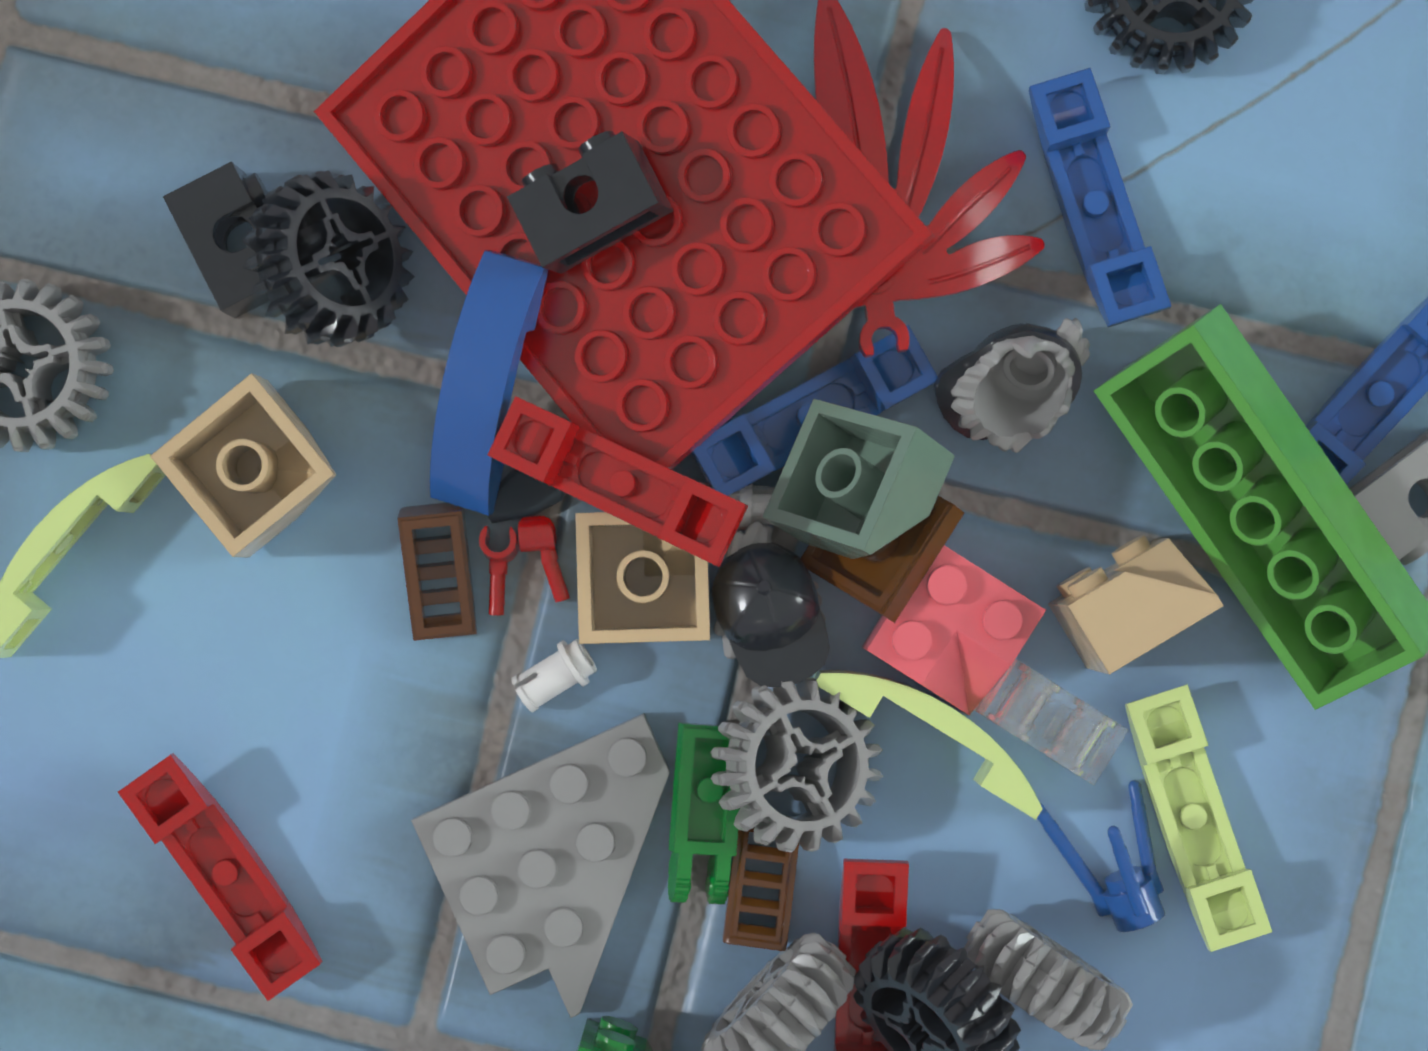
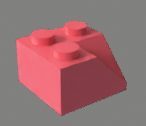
M944 545L896 622L894 623L881 615L862 648L965 714L970 715L1013 664L1046 609Z

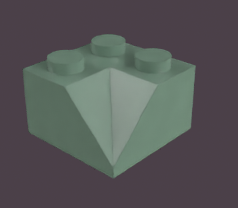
M813 399L762 518L805 544L850 559L868 556L930 516L955 455L916 426Z

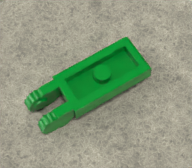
M678 723L668 848L672 852L669 860L667 887L670 902L684 903L688 899L691 889L693 854L710 855L705 881L706 897L709 904L723 905L727 901L731 858L737 854L738 829L733 823L740 808L731 811L722 809L719 801L731 788L730 786L715 785L710 779L716 772L726 771V761L717 760L710 753L714 747H728L730 739L723 736L718 730L720 725Z

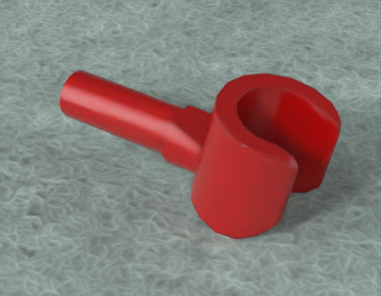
M546 516L521 518L518 523L520 552L541 551V562L555 603L569 599L570 596L557 560L559 558L556 552V528L554 522Z
M488 525L481 530L479 535V546L485 557L489 560V615H504L508 562L512 561L519 551V540L511 526L509 530L510 544L502 552H493L488 548L490 540V528Z

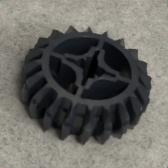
M1086 0L1084 6L1087 12H1104V16L1093 26L1094 34L1104 35L1111 30L1116 34V38L1109 46L1110 54H1118L1127 45L1134 50L1130 58L1132 68H1139L1149 55L1153 56L1155 73L1164 74L1171 64L1172 57L1181 73H1187L1195 66L1196 57L1208 65L1218 58V46L1230 49L1238 40V35L1234 28H1244L1252 18L1251 12L1243 5L1250 4L1254 0H1216L1215 8L1208 2L1209 0H1161L1157 5H1153L1152 2L1154 0H1141V5L1135 12L1127 0ZM1168 17L1177 20L1183 26L1190 23L1196 30L1172 33L1158 30L1150 26V24L1156 19Z
M329 170L325 172L317 171L310 176L307 174L304 176L297 175L285 181L283 187L279 186L266 194V197L262 199L264 205L255 209L253 215L249 217L256 229L248 232L242 241L256 252V255L247 259L242 268L258 273L260 282L254 285L251 293L258 295L266 294L270 299L271 303L265 316L275 318L283 314L285 316V334L296 335L304 331L307 344L319 345L327 341L330 347H342L353 341L362 342L372 338L378 330L389 326L396 319L394 311L402 308L403 304L409 300L402 287L409 285V282L415 277L402 266V263L407 261L414 251L400 246L398 237L401 236L407 226L391 224L387 216L392 205L384 203L376 205L374 203V186H361L356 189L352 174L346 176L339 175L333 178ZM335 254L341 255V258L334 262L331 261L324 265L318 264V260L324 257L328 258Z
M921 927L914 932L902 928L896 934H890L883 942L879 941L866 953L865 956L867 958L859 965V971L854 976V984L857 990L853 997L856 1003L863 1008L860 1014L862 1021L870 1025L874 1030L873 1040L881 1042L888 1051L1019 1050L1020 1046L1017 1036L1021 1029L1017 1022L1011 1018L1015 1010L1011 1003L1002 999L999 994L1002 986L990 981L984 973V965L977 966L968 958L965 948L954 949L942 934L933 938L928 931Z

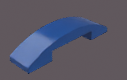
M1091 67L1030 86L1028 91L1057 201L1077 259L1107 327L1109 328L1170 309L1171 303L1151 246L1145 248L1107 136L1111 126Z
M485 250L459 316L442 380L431 449L430 498L488 516L494 512L504 463L487 456L509 409L525 334L528 331L535 330L548 274V269L542 268L541 264L492 250Z
M1428 297L1370 353L1306 425L1346 485L1366 465L1363 460L1428 391Z
M909 324L907 329L910 342L906 352H897L896 339L892 333L873 343L874 355L872 357L864 358L861 351H859L849 359L766 404L722 425L692 452L710 487L730 496L783 468L813 399L877 416L934 384L938 376Z

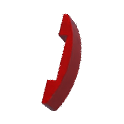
M515 396L487 454L489 457L580 499L717 567H720L748 508V505L687 476H683Z
M174 753L118 791V794L154 844L159 841L163 842L232 938L235 945L231 948V951L267 1001L274 998L323 962L292 905L256 851L211 793Z
M843 858L837 947L846 955L845 960L856 970L855 975L859 971V965L867 958L865 956L866 953L879 941L883 942L890 934H896L899 930L906 927L908 861ZM854 984L853 989L847 994V1001L836 1011L834 1051H888L881 1042L873 1040L874 1030L870 1025L862 1021L860 1014L863 1008L856 1003L853 997L857 990Z

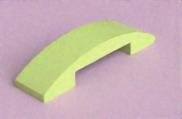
M152 454L127 460L85 482L56 505L20 546L0 581V658L12 657L52 610L33 592L107 505H110L118 512L134 513L166 476L150 457Z
M818 670L814 678L818 683V687L833 696L840 692L839 700L869 718L884 696L984 757L985 760L973 780L981 787L1035 820L1039 816L1042 807L1022 771L986 732L952 707L916 688L882 676L846 670Z
M1188 684L1125 704L1138 759L1161 832L1181 887L1208 951L1213 952L1272 933L1252 870L1245 868L1204 748L1209 745Z

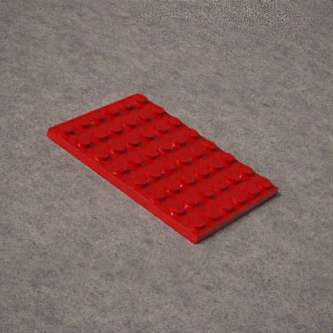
M429 0L313 111L465 295L468 293L485 250H492L540 264L507 196L524 187L521 181L527 174L552 163H556L560 170L582 158L578 151L582 143L606 131H613L615 135L622 131L639 141L674 211L562 274L548 270L535 330L528 331L525 334L520 361L572 423L671 470L935 238L934 234L730 0ZM586 182L576 192L575 202L581 214L591 210L597 202L598 187L596 182Z

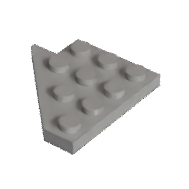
M644 713L411 820L490 995L549 969L570 1018L580 1014L670 773L668 764Z

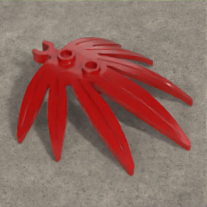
M818 0L813 49L815 99L889 183L883 122L873 79L863 50L839 1ZM947 28L940 29L919 73L908 107L899 152L897 183L894 190L918 217L923 210L936 178L951 118L954 91V54L952 35ZM1022 150L1014 151L993 161L961 185L937 212L930 224L926 225L935 238L855 307H864L866 323L862 327L858 338L859 349L864 358L874 355L872 336L874 332L880 329H886L893 333L898 353L906 352L910 342L909 331L905 323L895 316L893 302L938 298L975 289L1013 272L1044 249L1045 244L1041 238L1025 235H1006L984 239L967 245L952 254L947 253V249L954 246L977 228L1005 197L1026 160V154Z

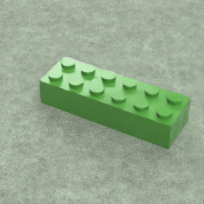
M1221 304L1122 368L1094 390V393L1314 710L1425 656L1428 651V601Z

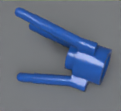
M1137 780L1130 781L1128 788L1141 867L1133 866L1120 829L1117 826L1109 827L1107 833L1119 870L1105 878L1104 881L1107 889L1101 887L1042 803H1040L1042 811L1037 817L1047 835L1090 894L1099 917L1111 915L1119 932L1143 929L1165 916V911L1159 898V894L1164 891V888L1156 871L1141 784Z

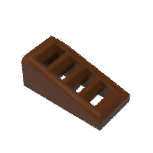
M450 503L401 508L397 519L413 641L477 634L464 508ZM450 526L451 535L417 538L416 529ZM449 551L454 553V561L419 564V555ZM457 577V587L422 590L421 581ZM460 602L461 612L425 616L424 606Z
M754 828L748 831L738 830L737 854L732 858L722 934L723 943L786 951L799 843L793 852L778 850L776 847L748 844L749 832H754ZM746 858L783 863L781 874L746 870ZM743 885L779 889L778 900L742 896ZM739 912L776 916L775 925L770 927L738 922Z

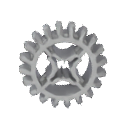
M21 279L14 292L9 284L0 282V388H10L15 402L23 404L26 417L13 418L0 410V448H3L10 440L13 450L17 452H29L33 441L41 449H53L56 444V431L66 439L72 440L78 436V428L73 420L75 416L86 422H93L97 419L95 411L87 405L90 397L99 400H106L109 397V391L103 387L96 386L95 382L97 375L109 376L114 372L113 365L96 361V355L105 353L110 349V341L103 337L89 338L101 324L100 320L92 314L80 316L83 309V301L73 295L62 300L61 288L47 283L39 291L35 282L29 279ZM43 316L47 318L59 330L66 344L60 346L48 343L39 345L34 331L26 329L23 317ZM23 354L38 358V360L33 361L34 366L32 370L25 369L29 373L27 378L11 374V372L16 371L17 362L24 363L20 359ZM69 369L66 383L58 397L53 401L51 392L53 380L59 373Z
M809 677L797 683L796 686L792 681H781V687H773V691L767 686L754 687L752 689L754 706L746 701H736L732 705L734 714L740 721L739 725L722 722L718 726L719 732L730 739L728 747H714L710 752L713 758L726 761V771H718L710 779L715 785L730 786L731 790L723 795L719 804L724 810L731 811L740 808L735 817L734 826L742 831L754 828V841L756 843L768 846L775 840L778 850L793 852L798 843L803 850L817 851L820 849L821 837L827 842L832 843L843 840L841 823L850 827H857L863 824L859 813L855 809L856 804L871 806L877 802L870 792L864 790L866 782L879 781L883 777L879 770L869 768L868 758L876 757L883 749L878 744L864 742V737L872 731L875 725L867 719L853 721L858 711L843 701L839 702L840 692L833 696L823 689L819 690L815 678ZM795 711L807 713L818 720L829 734L823 738L812 737L807 740L800 727H792L787 714ZM762 738H764L767 747L766 758L763 764L755 769L757 750ZM795 753L807 754L803 757V761L796 766L799 776L787 774L791 772L790 768L798 762ZM837 761L835 778L830 788L828 772L832 764ZM788 789L794 800L802 801L807 812L799 816L786 817L776 811L763 795L770 791L782 792Z
M988 909L980 922L976 921L966 937L968 941L964 948L968 958L977 966L984 965V973L990 981L1002 986L1000 994L1025 1010L1029 1015L1043 1022L1049 1028L1061 1033L1067 1039H1072L1082 1047H1087L1090 1050H1103L1112 1038L1119 1035L1127 1020L1125 1018L1133 1003L1123 988L1079 956L1014 915L1000 909Z
M814 932L795 939L787 947L786 951H780L774 959L768 961L765 967L757 975H754L751 981L737 993L734 1000L723 1009L724 1012L712 1024V1029L705 1035L701 1051H805L807 1046L817 1036L821 1035V1031L827 1023L836 1017L838 1008L847 1001V994L853 989L856 970L845 960L846 955L835 944L826 941L821 935Z

